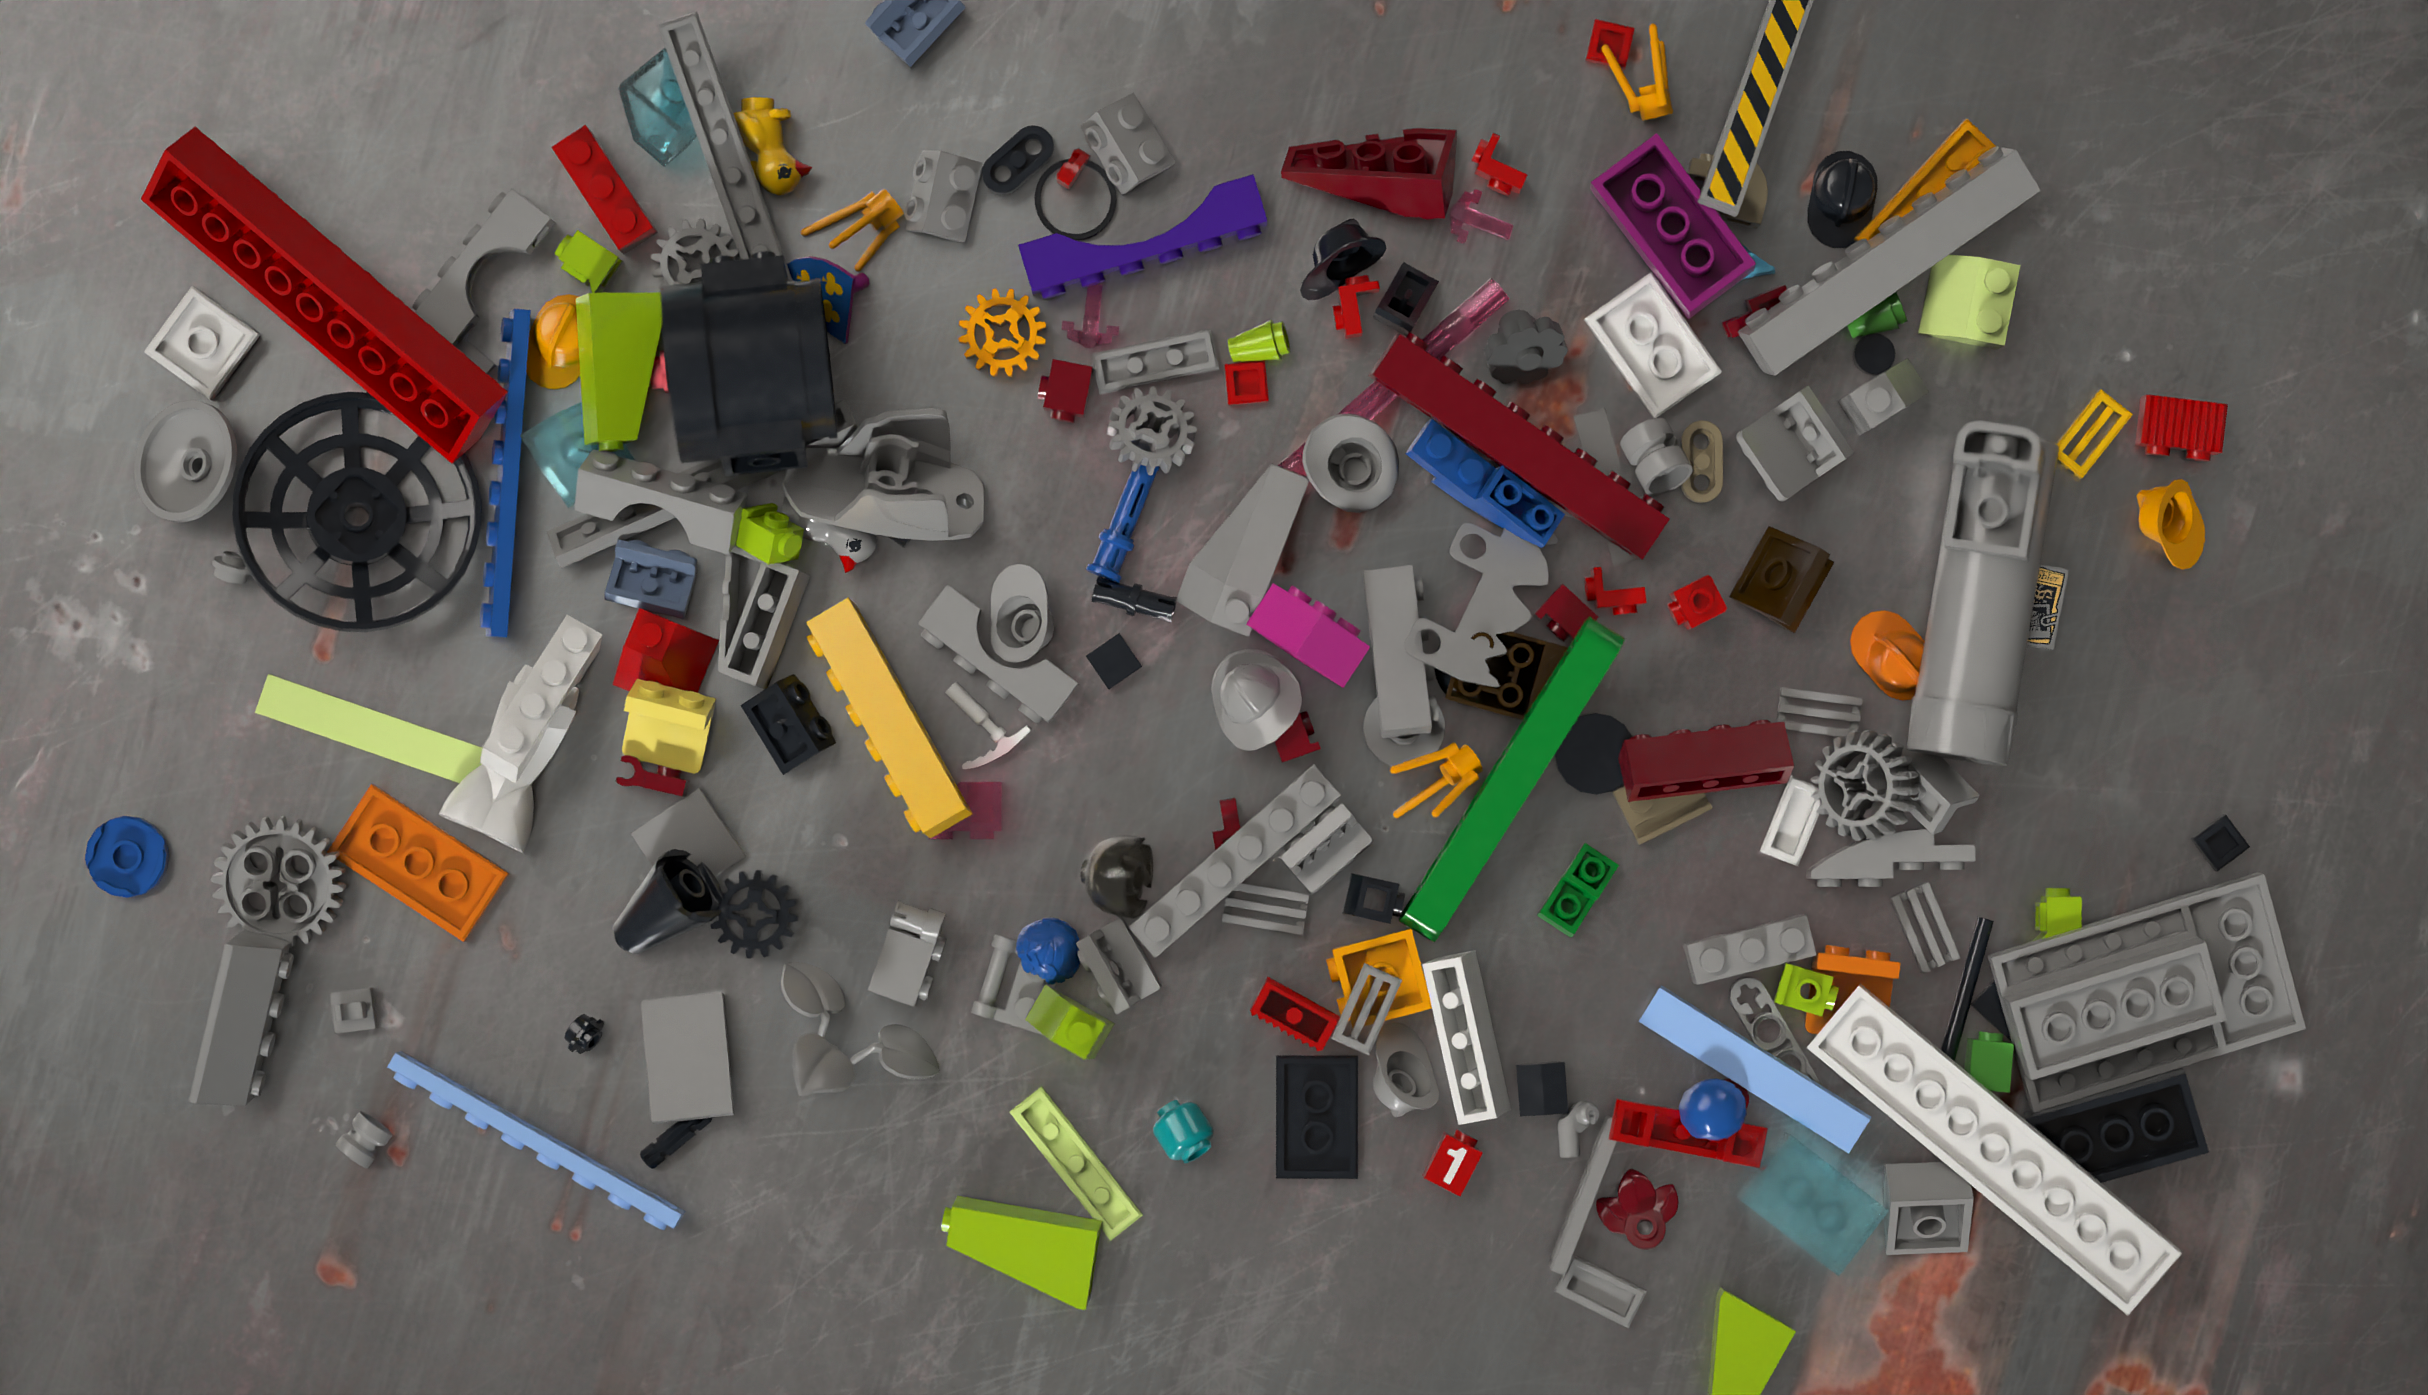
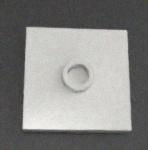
M191 286L144 352L209 400L213 401L260 334L197 288Z

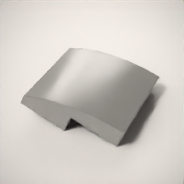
M698 788L630 833L652 867L665 852L672 849L685 850L692 854L687 858L696 866L703 862L716 877L747 857L701 788Z

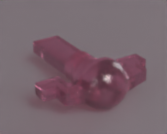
M1474 189L1472 194L1465 191L1458 202L1453 204L1450 209V233L1457 235L1456 241L1462 244L1466 242L1469 231L1461 229L1463 223L1506 240L1510 238L1514 225L1469 208L1470 202L1479 203L1482 191Z
M1096 284L1087 287L1082 331L1074 330L1075 322L1062 321L1061 330L1067 331V339L1085 348L1111 344L1112 335L1118 336L1119 327L1108 325L1106 333L1098 332L1103 285Z

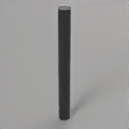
M1978 917L1941 1047V1051L1954 1062L1994 923L1992 920Z

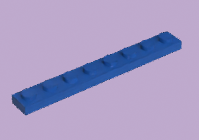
M525 309L509 311V318L503 317L501 323L500 339L501 342H507L506 359H499L497 378L498 383H504V389L508 393L495 413V423L501 424L500 440H494L492 446V464L498 465L497 481H491L489 487V505H495L494 522L488 521L486 529V546H492L491 563L485 562L483 570V587H489L488 603H482L480 611V627L486 628V637L505 638L508 634L531 310Z

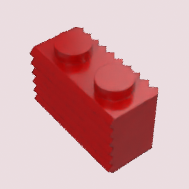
M2146 394L2140 398L2135 445L2146 447L2145 454L2169 457L2170 450L2186 451V459L2210 461L2211 455H2218L2223 452L2228 404Z
M1270 977L1266 978L1250 1007L1252 1016L1258 1015L1259 1020L1265 1018L1266 1024L1272 1022L1273 1028L1279 1027L1281 1032L1287 1031L1288 1036L1294 1034L1295 1040L1301 1038L1302 1044L1308 1042L1309 1048L1315 1047L1317 1052L1323 1050L1340 1019L1339 1015Z

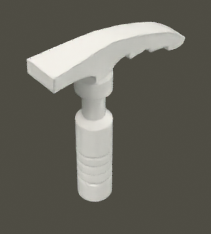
M957 681L945 692L977 725H982L991 734L990 738L995 743H998L995 750L991 749L984 757L980 756L974 761L969 760L962 765L963 769L976 768L1003 756L1032 730L1026 725L1013 736L1006 737L1005 733L1007 731L1002 726L998 728L989 719V713Z

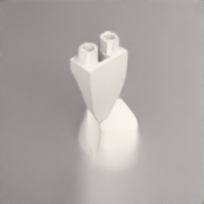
M524 665L514 682H508L501 698L491 733L533 667ZM573 687L547 727L537 751L516 783L488 767L480 765L470 772L450 793L439 812V816L479 831L524 853L533 826L534 798L531 785L551 761L566 737L576 717L577 711L574 709L580 689Z

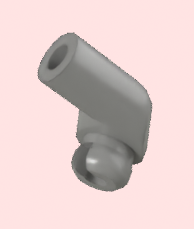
M1587 1101L1577 1102L1568 1109V1113H1564L1559 1118L1560 1158L1580 1156L1579 1134L1590 1124H1595L1599 1118V1110L1593 1103Z

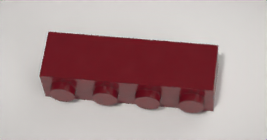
M1758 720L1750 723L1748 726L1732 728L1730 725L1722 724L1714 726L1707 731L1699 732L1680 729L1671 732L1669 735L1652 737L1649 734H1639L1624 740L1618 757L1628 802L1787 783L1794 768L1784 721L1771 723L1769 720Z

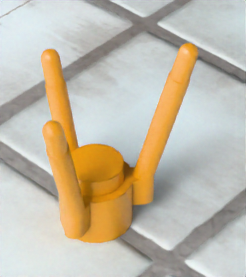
M1654 23L1649 25L1655 83L1639 87L1640 96L1635 95L1610 47L1605 44L1601 48L1628 99L1630 112L1640 111L1642 121L1674 113L1668 88L1665 44L1663 41H1659L1657 25Z
M883 189L876 195L870 192L860 201L803 228L801 235L807 236L862 210V218L829 242V248L834 249L868 224L875 231L882 227L881 232L855 264L854 269L859 272L870 261L888 236L900 227L896 220L904 215V212L890 193Z
M1453 742L1442 750L1392 766L1390 772L1396 774L1444 759V763L1440 765L1443 777L1395 810L1393 816L1399 818L1450 783L1452 786L1457 784L1433 809L1432 816L1438 817L1468 786L1479 780L1478 774L1483 771V767L1475 752L1466 744L1458 748L1456 743Z

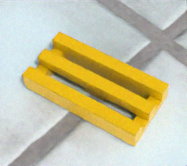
M2102 389L2098 390L2056 443L2059 447L2057 460L2064 467L2073 471L2074 475L2079 479H2082L2133 414ZM2101 402L2107 405L2106 408L2067 456L2062 451ZM2115 411L2120 415L2119 418L2080 466L2075 460Z

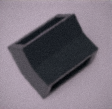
M1552 1061L1516 1065L1520 1117L1568 1113L1565 1062Z

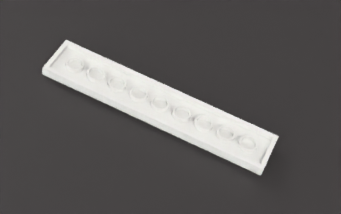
M1861 983L1808 1045L1807 1048L2125 1314L2129 1315L2182 1254L2180 1248Z

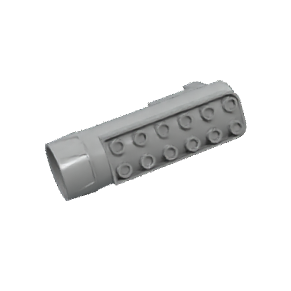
M1973 421L1963 426L1958 433L1920 672L1915 695L1912 698L1907 750L1960 761L2007 766L2018 718L2019 690L2059 447L2054 441L2038 437L2028 428Z

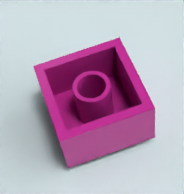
M1273 583L1246 625L1293 658L1344 688L1370 646L1357 638L1361 630L1341 617L1336 623L1333 621L1337 615L1336 612L1317 600L1313 606L1309 605L1312 598L1291 585L1289 590L1286 591Z

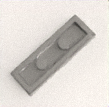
M1211 328L1091 354L1099 395L1219 370Z

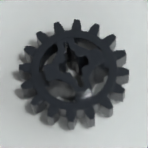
M756 870L753 879H749L746 872L741 871L739 872V883L736 884L729 878L724 881L728 891L726 893L722 892L723 902L719 906V910L722 911L718 915L719 920L710 926L711 929H722L723 934L718 939L720 944L728 940L733 942L730 951L732 954H736L743 947L746 948V958H753L755 949H759L763 957H767L770 955L769 946L771 944L779 950L784 948L783 942L780 939L782 935L787 937L794 936L795 933L787 926L789 922L799 921V916L790 914L789 908L798 904L797 899H786L785 894L791 888L789 885L780 888L775 886L778 879L777 875L773 874L765 881L763 880L762 870ZM749 887L747 898L739 905L729 904L737 892ZM765 889L776 897L781 909H775L770 906L765 899ZM753 902L758 903L759 911H763L764 914H771L773 917L757 920L754 926L751 925L749 917H745L744 914H737L736 911L752 908ZM728 919L736 920L743 928L744 939L733 932ZM768 924H779L772 936L759 941L762 929Z

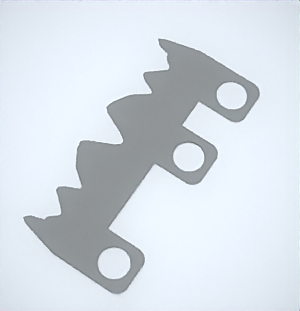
M1498 464L1492 465L1495 468L1499 467ZM1544 497L1555 507L1561 510L1565 514V516L1574 518V516H1572L1571 514L1560 508L1558 505ZM1464 523L1459 527L1449 552L1453 559L1482 572V577L1455 632L1426 618H1419L1414 622L1406 638L1404 650L1408 655L1457 679L1490 687H1500L1498 681L1489 674V667L1485 662L1486 658L1505 654L1507 651L1503 643L1496 637L1497 634L1515 631L1528 623L1532 618L1530 611L1515 595L1513 587L1517 585H1547L1549 579L1547 561L1539 546L1523 540L1505 528L1501 536L1498 537L1474 524ZM1555 532L1552 534L1547 544L1551 545L1558 543V538L1556 537ZM1476 534L1482 537L1486 543L1484 555L1477 559L1466 557L1460 549V542L1464 536ZM1430 629L1439 635L1441 646L1437 652L1424 654L1416 648L1415 637L1419 631ZM1478 632H1485L1492 637L1494 648H1490V642L1484 636H1479L1475 640L1471 639V637Z

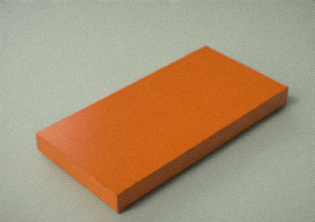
M374 784L370 785L327 851V853L339 851L340 855L336 858L337 860L463 942L467 940L510 874Z

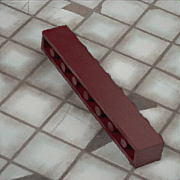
M1409 332L1406 337L1401 334L1394 336L1369 373V377L1430 419L1436 421L1499 466L1503 465L1528 486L1635 559H1644L1670 520V518L1661 513L1665 508L1661 503L1647 494H1644L1641 499L1628 490L1631 483L1613 471H1610L1608 476L1594 467L1598 462L1594 457L1580 448H1577L1574 453L1561 444L1564 439L1563 436L1546 425H1543L1541 430L1527 421L1530 417L1527 411L1513 402H1510L1507 407L1493 398L1497 391L1477 378L1474 383L1468 381L1460 375L1463 368L1443 355L1440 360L1426 352L1429 345L1416 335Z

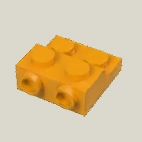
M1411 928L1333 948V957L1326 959L1332 983L1338 981L1341 983L1344 997L1336 999L1340 1015L1344 1010L1364 963L1402 979L1384 1021L1432 1009ZM1370 974L1348 1020L1351 1021L1352 1028H1354L1376 978ZM1383 981L1364 1026L1374 1023L1391 985L1390 983Z

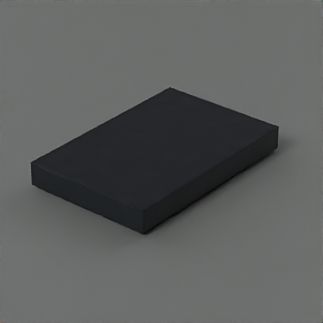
M1276 1055V1179H1358V1055Z

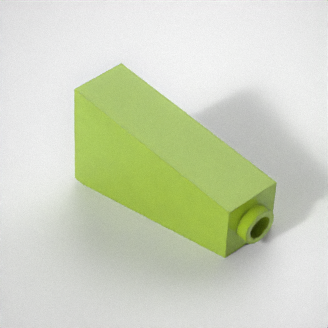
M661 292L587 293L576 298L584 445H599V451L618 452L624 450V444L637 440L662 328Z
M957 1196L952 1208L945 1207L941 1231L948 1232L946 1246L1077 1309L1086 1310L1091 1298L1102 1220L964 1196Z

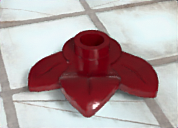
M1629 1169L1621 1179L1618 1197L1597 1199L1596 1209L1603 1225L1609 1231L1626 1235L1628 1241L1636 1248L1649 1250L1657 1247L1663 1241L1666 1234L1665 1224L1676 1215L1679 1201L1673 1184L1664 1185L1655 1190L1650 1180L1644 1174L1637 1170ZM1647 1221L1653 1225V1230L1650 1234L1642 1235L1638 1232L1637 1227L1641 1222Z

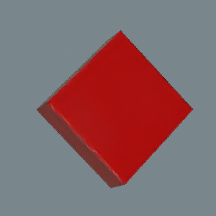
M1595 19L1585 61L1609 66L1601 49L1606 44L1610 47L1621 69H1625L1635 28Z
M1265 360L1224 364L1228 406L1269 402Z

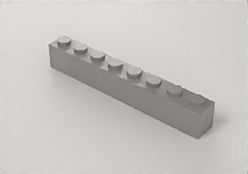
M1999 146L1987 150L1979 156L1978 161L1980 163L1967 172L1966 169L1954 173L1946 179L1945 188L1936 194L1930 192L1918 198L1911 205L1913 210L1903 217L1897 215L1882 223L1878 228L1880 233L1870 240L1861 239L1845 250L1847 256L1837 263L1828 262L1820 266L1812 273L1814 279L1802 287L1795 285L1784 291L1778 297L1780 302L1768 311L1766 308H1763L1751 314L1745 320L1747 325L1740 329L1738 334L1762 372L1773 376L1777 375L2041 191L2017 150L2004 147L2000 149Z

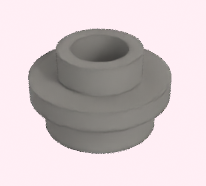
M224 551L223 556H215L213 558L214 576L218 579L242 584L246 583L248 575H251L239 552Z

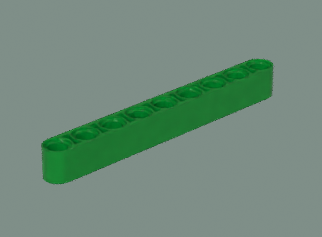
M1591 617L1587 618L1406 904L1399 918L1400 923L1432 942L1438 939L1624 644V637Z

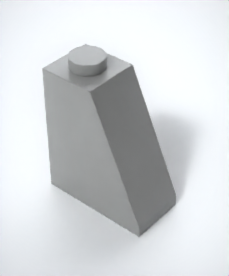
M1906 358L1838 400V403L1858 435H1861L1928 394L1929 391L1909 359Z

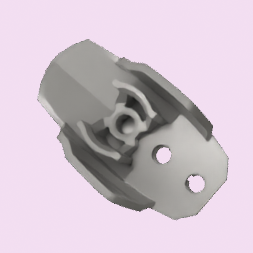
M942 409L886 411L876 417L866 418L838 449L806 448L808 467L788 469L782 485L791 506L800 516L876 535L927 541L970 538L983 523L984 485L973 470L950 462V428L947 413ZM958 505H964L968 509L961 508Z

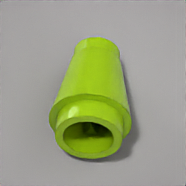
M1270 320L1234 338L1228 339V348L1234 363L1239 361L1280 360L1282 355L1290 353L1289 338L1283 321L1274 323Z

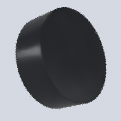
M1877 333L1869 334L1856 343L1853 350V360L1861 372L1868 375H1879L1887 371L1894 363L1895 348L1886 336Z

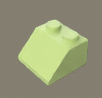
M1948 255L1930 269L1918 334L1996 350L2005 346L2021 265L1961 255Z

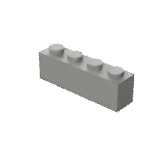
M1412 565L1364 570L1363 582L1382 738L1431 733V721L1439 720L1436 696L1428 697L1426 682L1434 680L1433 666L1408 655L1404 650V643L1414 622L1419 618H1426V616L1419 617L1417 601H1424L1422 577H1414ZM1428 629L1419 631L1415 637V646L1422 653V641L1429 640Z

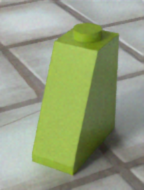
M1046 984L1025 1019L1050 1041L1085 1060L1095 1059L1115 1024Z
M1720 1287L1716 1294L1708 1394L1761 1395L1796 1331Z

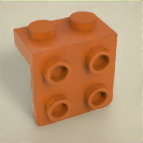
M1825 945V953L1816 952L1817 955L1812 957L1811 970L1833 976L1832 985L1839 987L1832 1011L1824 1009L1822 1017L1806 1012L1804 1025L1806 1031L1811 1034H1818L1860 983L1890 1008L1893 978L1899 979L1901 962L1890 961L1891 953L1866 950L1865 957L1849 956L1850 948ZM1809 983L1808 999H1811L1816 994V988L1813 984Z

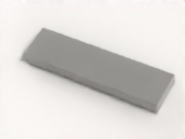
M1611 1115L1604 1118L1548 1262L1551 1271L1564 1276L1617 1141L1608 1139L1613 1118Z

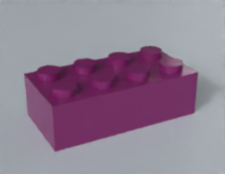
M1657 133L1591 181L1590 190L1688 319L1754 271L1756 263L1717 211L1697 203L1701 190Z

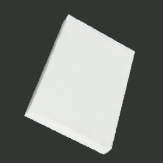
M1652 272L1584 319L1653 419L1662 415L1722 372Z

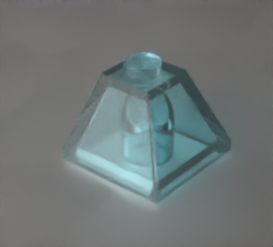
M664 48L624 80L618 90L633 141L665 167L681 154L697 135L666 48Z
M582 402L552 415L520 435L538 466L568 508L575 505L579 467L593 449L599 451V445H584ZM626 444L623 445V451L612 452L619 457L635 461Z

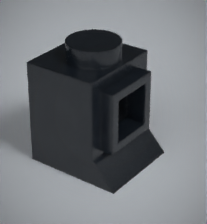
M1350 873V882L1342 909L1343 914L1391 924L1392 916H1401L1405 893L1398 892L1399 883ZM1367 887L1387 892L1383 912L1363 907Z

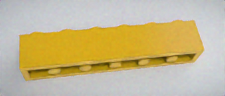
M846 598L808 620L806 623L812 633L806 636L817 657L819 658L824 655L831 668L826 671V674L837 692L844 690L850 704L845 706L846 711L856 727L863 724L870 737L864 741L865 745L876 762L883 760L889 771V774L885 775L884 779L896 798L900 795L904 798L909 809L904 811V815L914 832L917 833L921 830L923 834L932 838L972 815L970 807L858 606L850 598Z

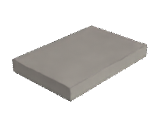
M723 992L641 1001L651 1122L658 1124L735 1115Z

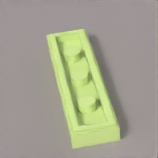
M1042 1086L1010 1111V1114L1092 1218L1102 1220L1101 1229L1110 1241L1143 1216L1139 1208Z

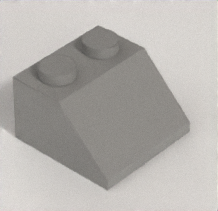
M1943 1161L1885 1164L1883 1210L1886 1255L1968 1252L1974 1200L1971 1184Z

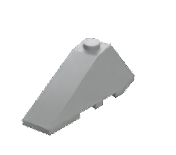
M1272 463L1228 518L1216 530L1214 535L1192 559L1179 590L1177 602L1212 623L1249 637L1252 628L1246 625V623L1267 592L1309 483L1308 477Z

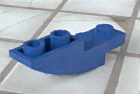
M1433 419L1424 424L1405 453L1434 476L1431 482L1451 497L1502 529L1505 528L1523 540L1541 548L1547 544L1565 516L1561 510L1503 465L1495 468Z

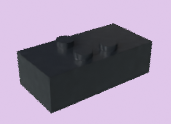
M2183 1068L2148 1077L2035 1113L2033 1111L2024 1113L2025 1120L2100 1183L2209 1153L2188 1079Z

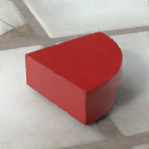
M1080 148L1075 149L1067 163L1065 162L1057 173V183L1070 190L1091 155Z

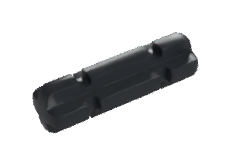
M712 1118L677 1121L656 1138L657 1142L655 1144L653 1142L640 1152L641 1159L649 1168H656L666 1159L665 1156L667 1154L669 1156L696 1135L695 1131L697 1129L700 1131L712 1121Z

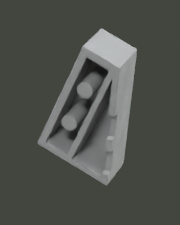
M734 546L729 555L724 554L726 556L725 579L722 581L724 599L723 618L720 620L718 672L753 686L766 689L771 681L810 575L781 563L768 565L741 548Z

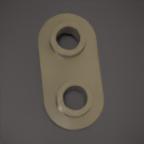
M1701 420L1693 422L1686 427L1680 441V447L1685 452L1693 468L1690 477L1681 484V488L1685 496L1696 503H1706L1713 500L1719 495L1723 487L1722 434L1715 424ZM1702 434L1707 437L1708 446L1706 449L1701 450L1695 447L1693 440L1696 435ZM1703 475L1708 479L1709 484L1706 490H1698L1694 486L1696 476Z

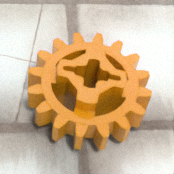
M994 288L991 294L992 299L986 300L985 297L979 294L977 295V300L980 306L976 309L968 305L965 307L966 312L971 317L969 321H959L958 325L967 330V334L962 335L958 340L960 344H970V348L964 353L966 359L975 356L979 358L975 366L978 371L987 364L990 366L992 377H996L999 368H1005L1008 377H1013L1014 366L1018 365L1026 372L1028 366L1025 360L1028 357L1039 360L1040 355L1034 348L1036 345H1046V339L1038 336V331H1042L1047 327L1045 322H1035L1034 318L1040 314L1041 310L1039 307H1034L1030 310L1027 308L1030 300L1029 296L1024 295L1017 301L1014 300V289L1009 288L1006 297H1000L998 290ZM998 306L1010 307L1005 314L992 316L986 312ZM1024 316L1030 327L1029 341L1025 340L1019 333L1018 325ZM987 322L999 327L1005 326L1006 323L1010 324V334L1018 344L1004 338L999 343L995 342L996 334ZM976 325L985 330L986 342L981 350L975 339ZM1014 350L1016 353H1019V355L1007 360L994 359L1002 351Z

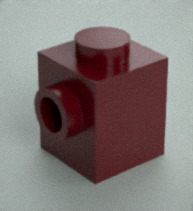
M1052 359L1049 376H1041L1037 399L1044 400V410L1052 411L1051 419L1074 423L1076 416L1085 417L1094 371L1092 366Z

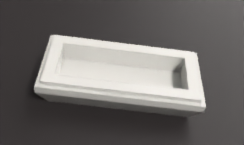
M1790 775L1760 849L1761 852L1798 867L1819 816V813L1816 811L1822 804L1821 799L1811 797L1815 791H1819L1818 786Z

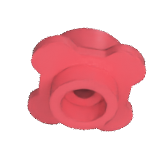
M662 350L660 351V356H655L650 378L651 388H664L665 393H669L665 352Z

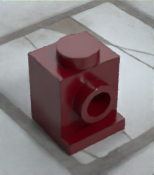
M1564 584L1560 585L1533 614L1538 621L1546 616L1550 620L1546 627L1563 642L1568 637L1573 641L1588 617L1594 620L1599 618Z
M1307 711L1299 713L1293 724L1274 741L1282 763L1321 749L1318 741L1310 744L1308 736L1315 734Z

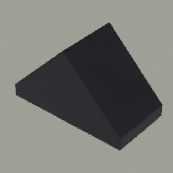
M1403 262L1379 303L1373 318L1407 336L1409 332H1412L1439 281Z

